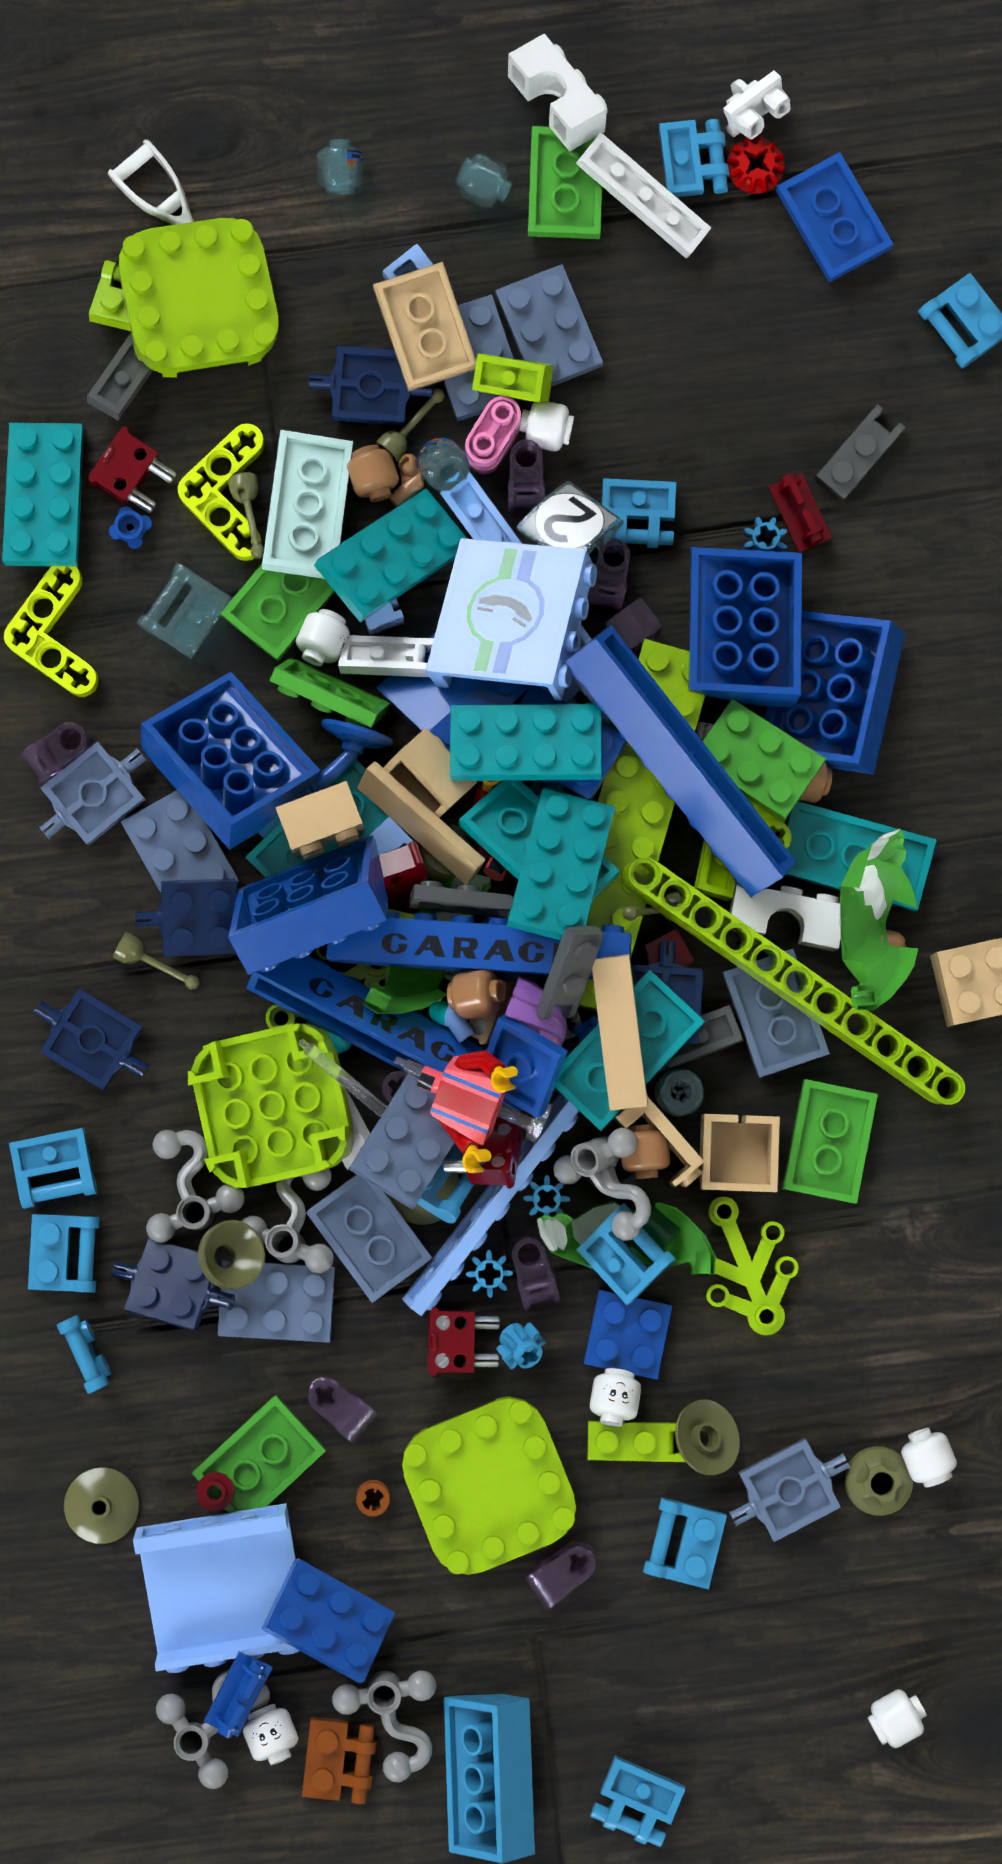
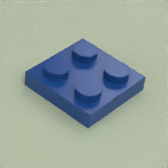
M503 1015L497 1019L487 1051L505 1064L506 1067L514 1066L518 1069V1075L511 1077L510 1080L516 1088L506 1091L504 1099L535 1118H539L546 1112L568 1051L517 1020Z
M598 1290L584 1364L605 1369H622L632 1372L634 1375L658 1379L672 1305L636 1298L632 1303L626 1305L616 1293Z

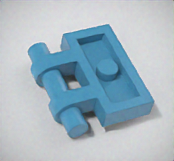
M710 119L705 122L706 133H697L695 120L659 124L666 189L675 197L703 195V180L713 181L715 194H722L728 191L729 165L724 162L723 147L726 146L725 134L720 130L718 119ZM699 149L709 150L710 164L701 165Z
M603 478L602 508L616 517L617 520L615 521V528H605L600 532V542L614 543V546L625 547L626 543L647 544V548H658V545L673 546L674 531L659 529L660 521H674L676 482ZM627 519L648 520V530L627 529Z
M615 1755L600 1790L601 1795L611 1798L613 1801L609 1808L595 1802L590 1817L603 1822L602 1826L614 1831L617 1828L633 1835L635 1841L644 1845L649 1842L661 1847L666 1833L654 1828V1824L659 1819L671 1825L686 1788L685 1785ZM625 1805L643 1812L644 1815L641 1821L622 1814Z

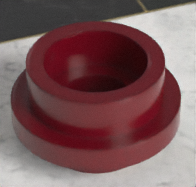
M221 1472L206 1474L201 1478L196 1488L199 1503L211 1511H219L226 1508L233 1500L235 1493L232 1480ZM211 1485H217L221 1488L222 1495L220 1498L214 1499L210 1497L208 1489Z

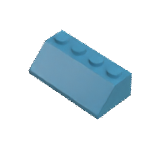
M505 1694L444 1697L449 1852L502 1864L534 1855L529 1698Z

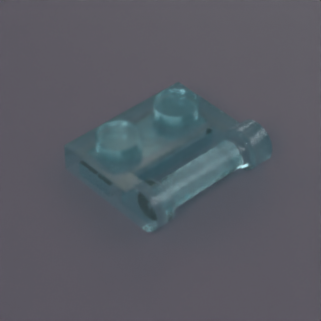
M177 563L171 571L173 574L172 578L147 615L142 614L136 624L192 660L220 618V613L232 599L220 589ZM184 584L192 586L193 588L166 628L158 624Z

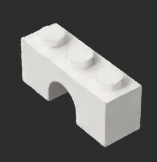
M543 34L509 53L508 77L527 101L543 94L559 97L558 100L550 104L549 127L569 152L595 138L600 132H605L608 109L604 99L599 94L595 95L588 87L583 74L578 69L574 70L568 63L560 46L557 44L553 45L548 37Z
M737 884L735 885L729 913L762 936L766 934L768 920L772 914L788 912L799 922V945L832 952L839 949L841 936L838 897L817 894L816 899L802 896L803 890L781 886L780 891L765 888L750 898L743 888Z

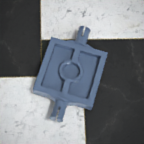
M97 741L41 787V790L52 802L56 815L39 827L41 831L50 839V837L66 825L76 831L83 841L90 846L146 800L134 786L132 777L129 774L146 761L145 757L136 748V750L119 762L111 757Z
M803 1438L738 1472L747 1489L749 1503L729 1513L736 1527L756 1516L765 1524L772 1540L775 1542L841 1508L832 1491L830 1477L849 1469L850 1466L843 1453L823 1464L815 1457L807 1440Z

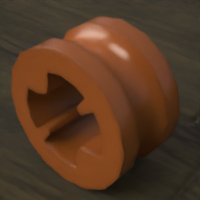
M368 1480L360 1485L356 1496L358 1509L367 1516H378L384 1513L390 1503V1493L385 1484L378 1480ZM373 1488L374 1493L378 1489L383 1493L379 1498L380 1506L372 1508V1503H370L369 1507L363 1503L367 1498L366 1491Z

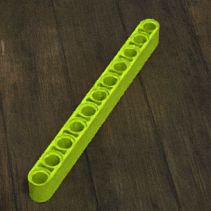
M641 857L628 862L624 866L622 881L629 891L923 1098L934 1104L953 1105L963 1098L965 1083L959 1074L870 1011L853 1008L850 997L659 862L650 857ZM637 865H642L649 871L650 878L646 885L639 884L634 878V870ZM669 886L676 888L680 894V901L675 907L670 906L664 898V893ZM699 908L705 909L710 915V923L706 928L700 927L695 921V914ZM730 929L735 930L740 936V944L736 950L731 949L726 943V934ZM761 950L770 957V966L766 971L761 970L756 963L757 954ZM791 972L796 973L800 978V987L796 992H792L786 984L787 977ZM822 993L826 994L830 999V1008L825 1014L817 1007V999ZM851 1015H856L860 1021V1029L855 1035L847 1027V1021ZM882 1036H885L890 1042V1050L885 1056L881 1055L877 1048L878 1040ZM912 1057H915L920 1064V1070L914 1077L909 1074L907 1064ZM942 1078H945L950 1086V1090L944 1098L939 1095L937 1090L938 1083Z

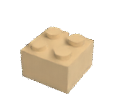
M427 727L404 746L384 767L390 775L439 818L477 783V781H451L450 752L445 748L443 742L433 735Z
M347 781L275 807L294 856L302 855L304 860L323 854L325 852L323 847L327 844L337 842L338 846L342 847L359 840L358 834L364 832L363 823Z
M1002 938L939 951L930 955L947 1027L1002 1015Z
M701 1114L700 1157L704 1163L699 1166L702 1174L699 1176L698 1189L777 1192L780 1117L745 1115L742 1116V1122L738 1123V1115Z

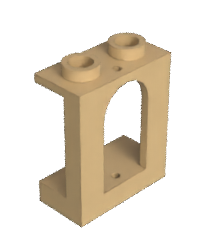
M648 1096L647 1107L623 1109L613 1119L620 1128H628L642 1116L648 1124H654L669 1141V1148L685 1165L683 1169L668 1181L670 1186L676 1187L680 1184L682 1187H687L702 1174L698 1167L704 1163L703 1159Z

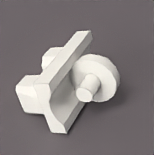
M772 71L759 82L754 80L748 85L741 79H737L731 84L733 96L726 101L727 106L723 108L728 120L727 132L732 137L742 133L751 140L759 135L765 127L764 119L762 118L764 114L769 112L775 118L780 119L791 109L790 99L782 89L781 76L775 71Z

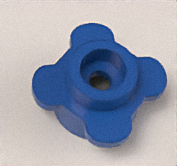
M124 506L118 511L114 525L109 528V534L112 539H121L127 542L130 548L137 549L143 543L142 537L145 531L151 529L152 521L148 516H140L131 507ZM130 524L134 526V529L131 531L127 530V526Z

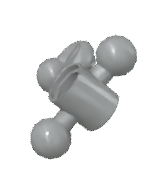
M618 1128L609 1137L601 1136L578 1144L573 1148L571 1155L562 1156L555 1162L553 1170L557 1180L563 1184H574L582 1176L590 1177L595 1186L605 1195L617 1199L632 1200L635 1203L636 1212H619L613 1218L611 1224L612 1232L617 1238L629 1241L633 1240L640 1233L641 1227L648 1222L651 1215V1204L648 1196L641 1188L631 1184H621L617 1178L614 1166L617 1165L619 1158L632 1155L638 1144L637 1138L631 1130Z
M162 1130L153 1139V1150L157 1156L163 1159L174 1158L178 1155L183 1145H190L194 1150L192 1158L178 1173L177 1188L182 1200L177 1206L176 1214L169 1216L168 1214L158 1213L150 1217L147 1222V1234L155 1242H167L173 1237L175 1230L183 1226L192 1230H203L210 1226L215 1212L222 1210L223 1212L233 1213L238 1211L244 1204L245 1196L241 1188H233L229 1184L221 1186L217 1190L216 1196L208 1200L196 1196L191 1181L204 1166V1159L208 1158L205 1139L195 1131L183 1130L174 1132L173 1130ZM198 1202L204 1207V1217L200 1222L192 1224L187 1219V1209L191 1204Z
M327 1169L297 1177L303 1178L304 1184L310 1190L319 1191L330 1184L331 1170ZM296 1177L276 1181L279 1197L291 1210V1216L287 1224L276 1225L268 1229L265 1221L259 1216L254 1215L244 1218L242 1222L256 1230L262 1242L266 1244L268 1252L282 1263L293 1264L302 1259L305 1261L307 1268L314 1273H323L329 1270L333 1265L334 1259L331 1249L324 1244L308 1246L303 1236L299 1234L305 1220L306 1210L301 1198L291 1188V1181ZM292 1236L293 1245L290 1250L283 1253L279 1252L278 1246L280 1241L284 1237Z
M229 1670L222 1672L215 1679L212 1686L213 1702ZM264 1684L251 1711L259 1710L268 1705L270 1691L266 1684ZM176 1694L162 1696L157 1702L156 1714L162 1723L172 1725L177 1733L174 1738L176 1754L184 1760H195L200 1767L198 1778L204 1787L209 1789L222 1787L228 1778V1768L222 1760L212 1758L207 1751L210 1737L217 1733L218 1728L207 1723L188 1722L184 1716L186 1712L184 1700ZM188 1731L197 1732L202 1738V1747L197 1751L186 1750L182 1744L184 1733Z
M419 1670L413 1673L407 1681L400 1682L399 1677L395 1673L379 1671L370 1678L368 1688L357 1689L351 1684H343L334 1691L332 1703L339 1713L350 1715L356 1712L360 1705L368 1704L373 1712L381 1715L383 1726L392 1737L412 1742L417 1746V1753L412 1757H408L403 1752H393L385 1758L383 1772L390 1781L400 1783L406 1780L412 1772L422 1769L429 1762L432 1756V1743L429 1736L421 1729L399 1723L395 1710L401 1702V1697L411 1696L417 1701H425L434 1695L437 1683L431 1673ZM380 1686H388L392 1688L395 1694L389 1699H380L375 1695L374 1690Z

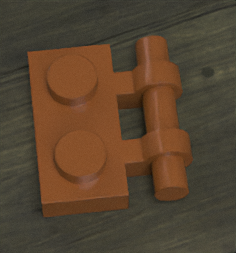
M311 1717L302 1797L340 1801L341 1787L349 1786L352 1788L351 1802L366 1804L367 1790L372 1788L373 1776L369 1773L371 1755L376 1753L377 1741L373 1740L375 1726L372 1724H360L358 1737L347 1736L349 1721ZM346 1751L356 1753L354 1772L343 1771Z

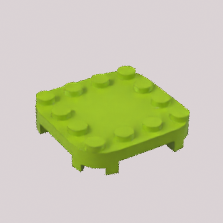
M216 218L146 229L124 240L123 248L119 255V280L122 285L134 342V351L138 360L142 361L148 368L163 374V377L177 378L178 372L246 361L248 366L260 362L262 357L272 349L278 334V312L264 248L258 234L253 230L249 221L245 219L237 220L235 218Z
M308 1023L285 1024L271 1029L211 1042L203 1046V1050L196 1056L191 1071H188V1086L193 1085L209 1157L204 1159L209 1172H213L222 1182L233 1186V1188L258 1186L327 1170L338 1165L351 1154L353 1143L352 1118L338 1054L326 1030Z
M510 1396L497 1398L495 1401L431 1427H426L414 1435L405 1449L402 1467L406 1484L433 1552L441 1564L454 1574L470 1575L481 1573L538 1550L563 1537L574 1524L576 1504L573 1490L543 1416L537 1407H534L524 1399Z

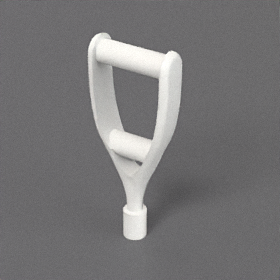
M144 140V145L113 171L109 169L108 175L118 188L133 203L148 214L172 225L194 222L184 190L177 176L150 141ZM153 156L165 169L177 189L157 208L143 201L123 182ZM182 206V214L180 216L172 215Z

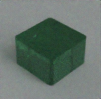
M651 1206V1215L648 1222L642 1228L665 1251L680 1232V1228L655 1206ZM634 1240L626 1241L648 1261L653 1262Z

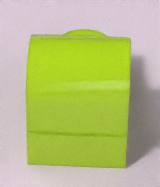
M477 353L472 390L539 403L549 402L555 365Z

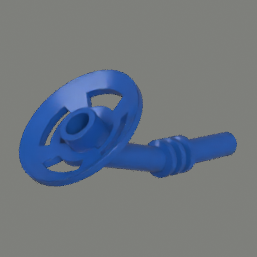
M323 719L321 725L327 732L343 742L341 749L344 752L321 772V775L294 800L325 789L357 760L358 755L363 754L364 748L392 746L393 740L386 735L358 725Z

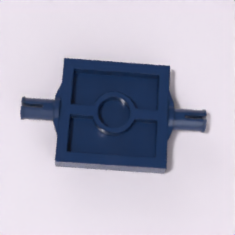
M337 346L336 364L331 375L309 374V389H324L331 392L333 399L332 421L405 426L406 406L410 396L432 398L433 384L408 392L395 351L391 349Z
M235 878L161 881V901L158 911H136V927L158 926L162 935L163 957L237 954L228 938L237 897V881Z
M667 940L660 941V962L650 965L631 964L633 986L651 970L701 1017L704 969L685 968L674 963L676 941L669 940L668 955ZM700 1028L685 1044L700 1043ZM668 1062L662 1068H668Z
M78 988L70 1003L61 1011L46 1004L43 1000L37 1006L49 1012V1015L35 1008L33 1014L52 1024L50 1035L40 1053L105 1091L114 1075L123 1067L141 1079L146 1074L136 1068L134 1064L145 1071L148 1070L150 1065L131 1055L133 1044L144 1027Z
M148 1238L142 1259L136 1267L116 1261L113 1265L116 1269L112 1268V1277L131 1281V1291L124 1308L125 1311L191 1331H198L202 1316L210 1304L231 1310L233 1307L231 1302H235V1294L215 1290L216 1285L212 1284L205 1277L199 1265L198 1252L164 1242L158 1243ZM214 1257L216 1263L220 1266L221 1260L218 1257Z

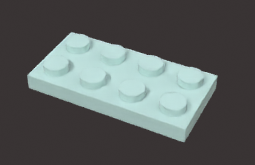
M280 430L262 562L263 570L324 579L314 564L318 558L340 545L349 476L347 464L351 460L353 441Z

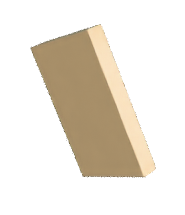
M443 262L373 284V289L408 392L475 370L476 359Z

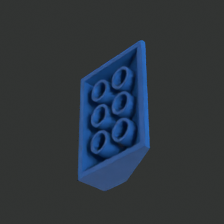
M691 548L689 692L726 700L733 699L736 702L755 706L794 707L801 696L802 553Z
M802 611L801 696L793 708L767 706L765 720L826 758L827 767L874 775L905 632L889 620Z
M426 653L424 663H428L430 653ZM388 676L376 689L418 733L427 727L433 735L443 742L445 748L450 752L451 705H519L531 685L453 677L450 688L436 687L430 677Z
M232 672L227 673L141 723V749L229 850L260 832L278 815L275 807L293 801L321 775V770Z
M368 836L238 889L228 938L248 975L259 970L260 972H268L276 968L280 962L292 957L296 959L306 957L315 948L325 944H339L355 932L361 930L372 931L387 920L388 899L374 836Z

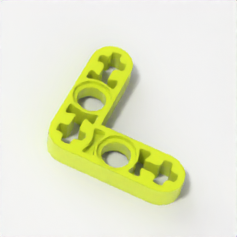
M248 423L239 425L181 479L178 485V494L183 504L236 558L243 561L254 559L251 555V550L245 547L238 550L237 548L240 544L237 538L230 532L233 531L237 522H240L242 525L236 527L238 532L244 538H249L251 534L248 521L221 492L228 486L230 477L242 473L264 450L265 443L260 429ZM245 435L250 438L254 435L255 447L252 449L248 446L243 447L238 452L242 460L237 462L233 453L227 450V448L232 446L233 451L236 452L242 445L241 436ZM221 457L227 458L232 464L229 473L223 476L214 474L211 471L214 460ZM206 471L209 479L216 485L211 487L207 481L201 487L203 494L201 498L198 499L196 496L187 498L189 496L187 487L191 484L194 487L201 485L205 481L201 473ZM217 508H224L230 513V520L224 526H215L210 522V515ZM230 533L228 538L224 537V535ZM258 533L260 545H262V540L260 534Z
M51 566L6 627L4 640L6 645L16 655L67 691L78 697H86L95 692L98 687L99 678L96 671L87 662L47 635L79 592L83 578L77 567ZM69 571H72L70 577L73 579V583L70 586L64 583L57 592L63 598L58 601L46 589L50 586L55 591L60 583L57 575L60 572L67 574ZM41 599H48L53 603L52 613L45 618L37 617L34 614V605ZM28 615L41 628L37 631L32 625L27 632V636L30 638L29 643L26 645L21 642L16 646L17 640L13 635L16 631L20 633L25 632L30 625L24 620ZM56 649L60 651L61 661L58 666L54 668L43 666L41 660L46 650ZM71 659H72L73 661H75V662H73L72 664L69 665V661H70ZM68 665L80 675L87 671L86 677L90 681L87 686L80 684L75 688L76 681L64 672ZM64 672L63 678H59L58 676Z

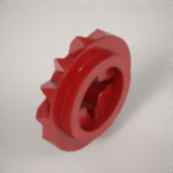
M762 135L752 140L745 137L743 141L733 146L727 160L730 179L733 184L740 190L751 194L765 193L773 189L780 182L785 169L784 155L777 148L775 141L765 140ZM765 155L762 163L764 169L756 168L747 174L750 165L748 158L751 157L756 160L759 156Z

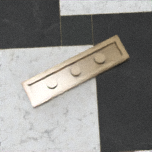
M374 761L366 769L357 788L465 885H468L476 877L485 862V858Z
M630 954L596 958L592 967L610 1111L647 1107L648 1098Z

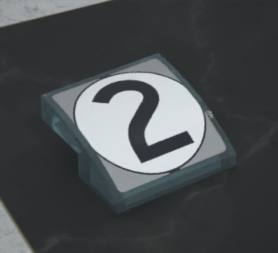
M567 481L534 507L518 524L517 529L536 545L585 549L589 555L595 547L601 551L624 524V521L573 483Z

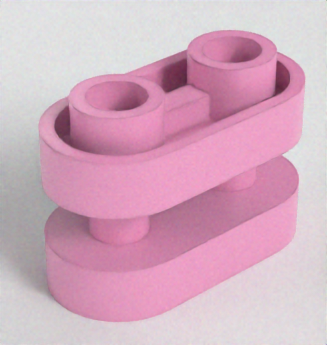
M506 396L492 399L486 405L465 442L466 462L472 471L478 474L494 472L520 432L521 410L513 399Z

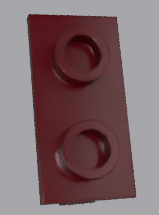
M794 473L787 474L781 478V482L769 487L798 553L832 539L803 473L798 475Z

